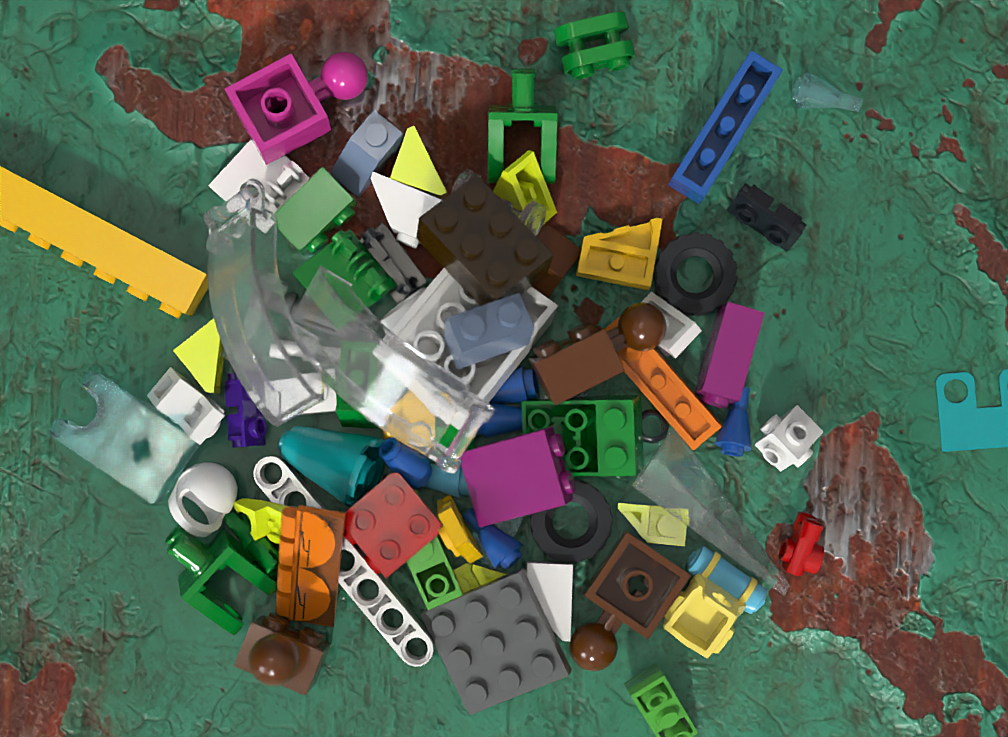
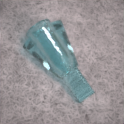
M807 72L803 78L799 77L796 80L792 91V99L796 100L797 108L839 107L858 112L862 105V98L841 93L839 89L810 72Z

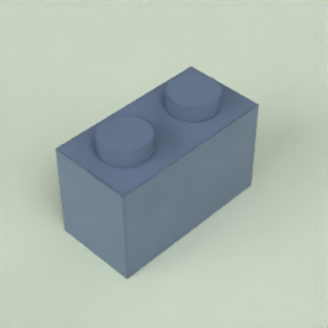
M520 293L448 317L443 337L457 369H461L529 345L534 324Z

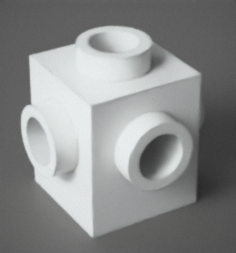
M796 405L781 417L777 414L772 416L760 428L764 435L754 445L762 452L766 461L774 465L781 472L792 464L798 468L814 453L810 447L821 436L823 431Z

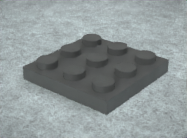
M523 568L463 593L462 596L431 610L425 609L420 614L469 715L567 677L572 671Z

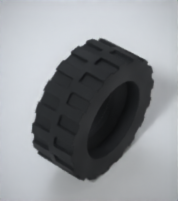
M691 232V234H683L673 241L671 240L659 254L654 266L653 281H655L656 293L668 304L689 317L704 316L720 308L733 294L734 286L738 279V275H736L738 267L736 261L734 262L731 250L724 246L723 241L717 240L712 237L713 235L707 233L702 235L699 232ZM701 257L711 265L713 281L705 291L691 293L684 290L678 283L677 269L686 258Z
M574 480L576 491L572 493L574 499L570 502L582 505L589 515V527L581 537L565 539L555 532L552 517L558 507L532 513L529 517L531 533L538 547L549 557L565 563H578L588 558L591 559L605 547L612 532L613 516L609 502L593 485L580 480Z

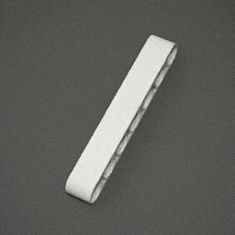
M265 457L255 465L253 471L254 479L271 502L288 506L289 496L297 491L305 496L306 506L328 510L294 468L283 461L281 457ZM272 462L277 463L282 469V477L276 484L269 483L264 476L266 466ZM343 536L342 550L350 551L354 556L355 563L350 570L340 568L339 584L404 662L414 667L426 664L431 659L435 648L429 631L382 574L377 575L368 566L363 558L366 555L358 545L355 544L353 546ZM371 579L379 586L377 597L367 599L361 595L359 585L362 580ZM389 608L398 609L403 615V624L396 628L386 625L383 620L384 611ZM418 637L426 642L428 651L425 655L416 657L409 653L407 642L412 638Z

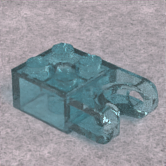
M88 370L81 381V385L96 400L97 412L95 418L86 426L77 425L70 420L55 419L48 429L49 434L148 502H161L199 444L189 438L178 423L103 374ZM149 442L148 450L152 455L151 457H142L141 445Z

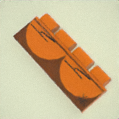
M298 505V508L285 507L282 509L277 578L278 590L276 593L275 609L278 615L289 617V620L334 627L345 513Z

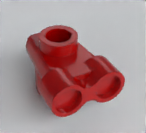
M798 512L792 527L794 530L791 538H785L779 549V560L783 561L782 567L786 572L796 576H802L804 571L816 574L824 558V547L816 544L819 541L824 525L817 522L818 519L808 513Z

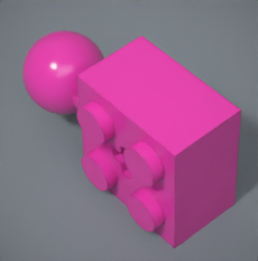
M338 52L331 55L324 62L321 76L308 82L293 55L289 54L225 88V91L263 161L268 165L331 131L328 116L320 102L330 96L340 100H350L359 96L368 83V70L363 60L357 55L350 52ZM280 107L283 112L275 114L273 109Z

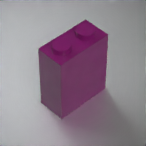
M726 302L717 309L694 389L696 395L702 396V403L723 408L728 407V404L740 401L765 312L731 302Z
M553 426L470 448L458 453L479 527L563 506L574 499L572 493L576 491L575 481L571 471L565 470L562 456L565 455L564 443L560 434H555Z

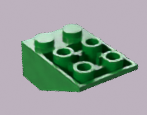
M641 395L573 397L557 405H554L549 399L521 401L523 434L553 426L555 434L559 433L564 443L565 455L562 456L565 470H570L573 476H637L644 469Z

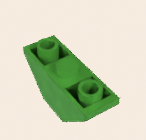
M415 490V492H416V493L418 494V496L421 498V496H420L418 490ZM439 534L406 561L427 610H431L463 595Z
M656 663L624 682L627 691L656 737H694L698 734Z

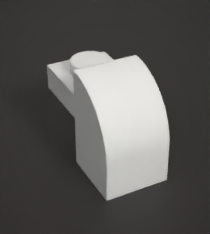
M172 367L168 369L147 395L158 410L178 423L188 437L199 445L206 438L216 433L222 418L225 416L223 414L225 411L213 399Z

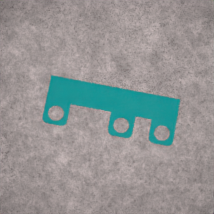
M1008 369L1003 370L999 376L1002 407L977 408L974 377L968 372L945 373L937 377L936 390L942 452L1008 447ZM954 379L963 381L968 388L966 399L960 403L948 401L944 394L945 385Z

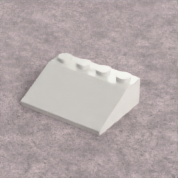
M443 268L377 346L374 353L430 409L462 433H465L552 324L558 305L533 287L529 288L521 295L534 324L529 345L457 369L443 337L446 319L480 307V305Z

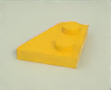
M654 218L648 223L632 227L627 225L616 228L609 233L600 232L585 236L582 240L576 276L649 290L652 283L663 219Z
M447 495L438 500V516L443 524V527L439 528L438 532L449 550L451 549L456 557L462 555L470 564L483 557L452 496Z

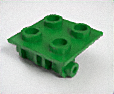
M350 229L346 232L343 230L337 232L331 238L333 242L292 272L339 330L397 286L394 280L371 253L364 248L360 240Z

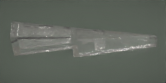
M671 427L631 486L785 596L790 587L788 581L688 444Z

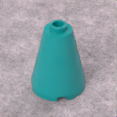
M296 425L291 430H286L282 434L278 445L283 461L349 508L357 503L367 490L371 491L376 487L385 467V461L378 453L381 444L385 440L375 436Z

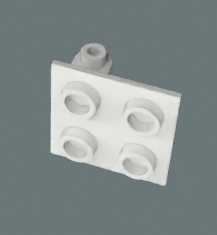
M250 140L208 186L264 235L273 225L268 219L310 178L295 162L289 160L286 156L266 165L253 141Z

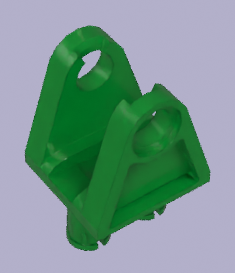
M512 69V102H509L508 105H489L488 183H497L503 172L504 126H511V120H529L534 122V127H541L540 169L546 184H555L556 106H538V103H534L535 69Z
M178 525L165 540V543L169 545L166 552L186 567L178 576L181 599L232 635H236L242 629L244 623L241 620L243 618L207 584V580L218 568L224 570L228 565L269 596L278 590L277 577L275 575L268 576L252 554H246L240 546L241 543L225 528L210 543L204 544Z

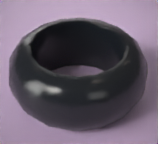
M649 409L642 412V421L647 416L652 415L656 416L662 424L661 432L655 437H648L642 431L643 441L653 444L665 438L668 434L669 424L658 410Z

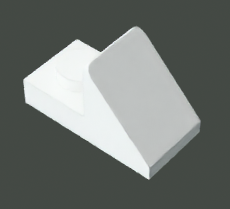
M652 291L642 301V303L656 306L666 319L667 330L665 337L656 348L667 357L672 355L677 358L697 337L701 329L694 321Z

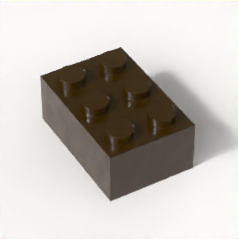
M477 175L473 176L420 216L418 220L416 239L480 306L518 293L521 296L548 274L554 254Z

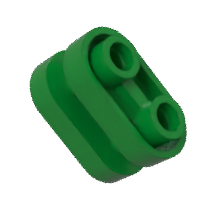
M613 12L578 20L554 29L557 46H569L570 54L561 58L564 75H572L573 80H581L595 74L594 70L608 67L609 71L613 72L631 66L630 60L636 57L633 42L630 40L621 41L619 34L629 29L625 12ZM605 38L606 45L589 49L584 48L583 43Z

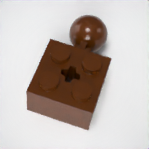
M635 303L622 312L617 327L606 332L605 328L597 325H588L587 322L567 331L569 338L559 343L551 339L534 347L535 355L528 357L547 398L554 405H557L624 372L625 369L616 352L626 347L636 351H648L657 347L663 341L666 334V319L656 306L649 303Z
M624 530L582 592L585 597L603 608L604 611L597 622L583 624L572 634L569 642V651L573 661L580 668L587 671H600L607 668L617 655L618 645L615 634L623 623L649 639L691 575ZM639 574L643 575L641 582L645 585L642 591L635 589L632 593L628 592L630 585L627 583V580L631 576L636 578Z
M271 612L269 616L262 615L251 622L234 667L253 674L259 682L265 685H281L307 695L316 684L332 644L324 640L326 635L310 627H304L303 631L289 626L291 620Z

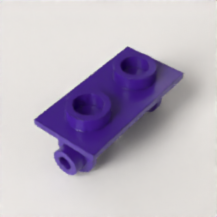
M237 371L235 373H227V381H224L226 407H238L239 413L227 415L228 441H232V448L266 445L267 424L263 416L262 402L264 386L261 381L260 372Z

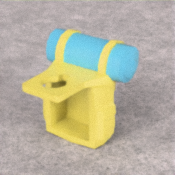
M702 545L689 556L686 570L693 577L686 590L680 591L664 615L663 628L685 646L708 659L712 653L718 654L728 640L732 638L735 632L733 624L743 611L752 614L765 603L767 589L757 583L758 580L749 577L723 559L719 553L713 552Z

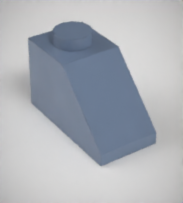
M373 110L350 137L330 175L359 198L372 183L370 179L372 173L376 172L379 174L399 151L404 139L403 133Z

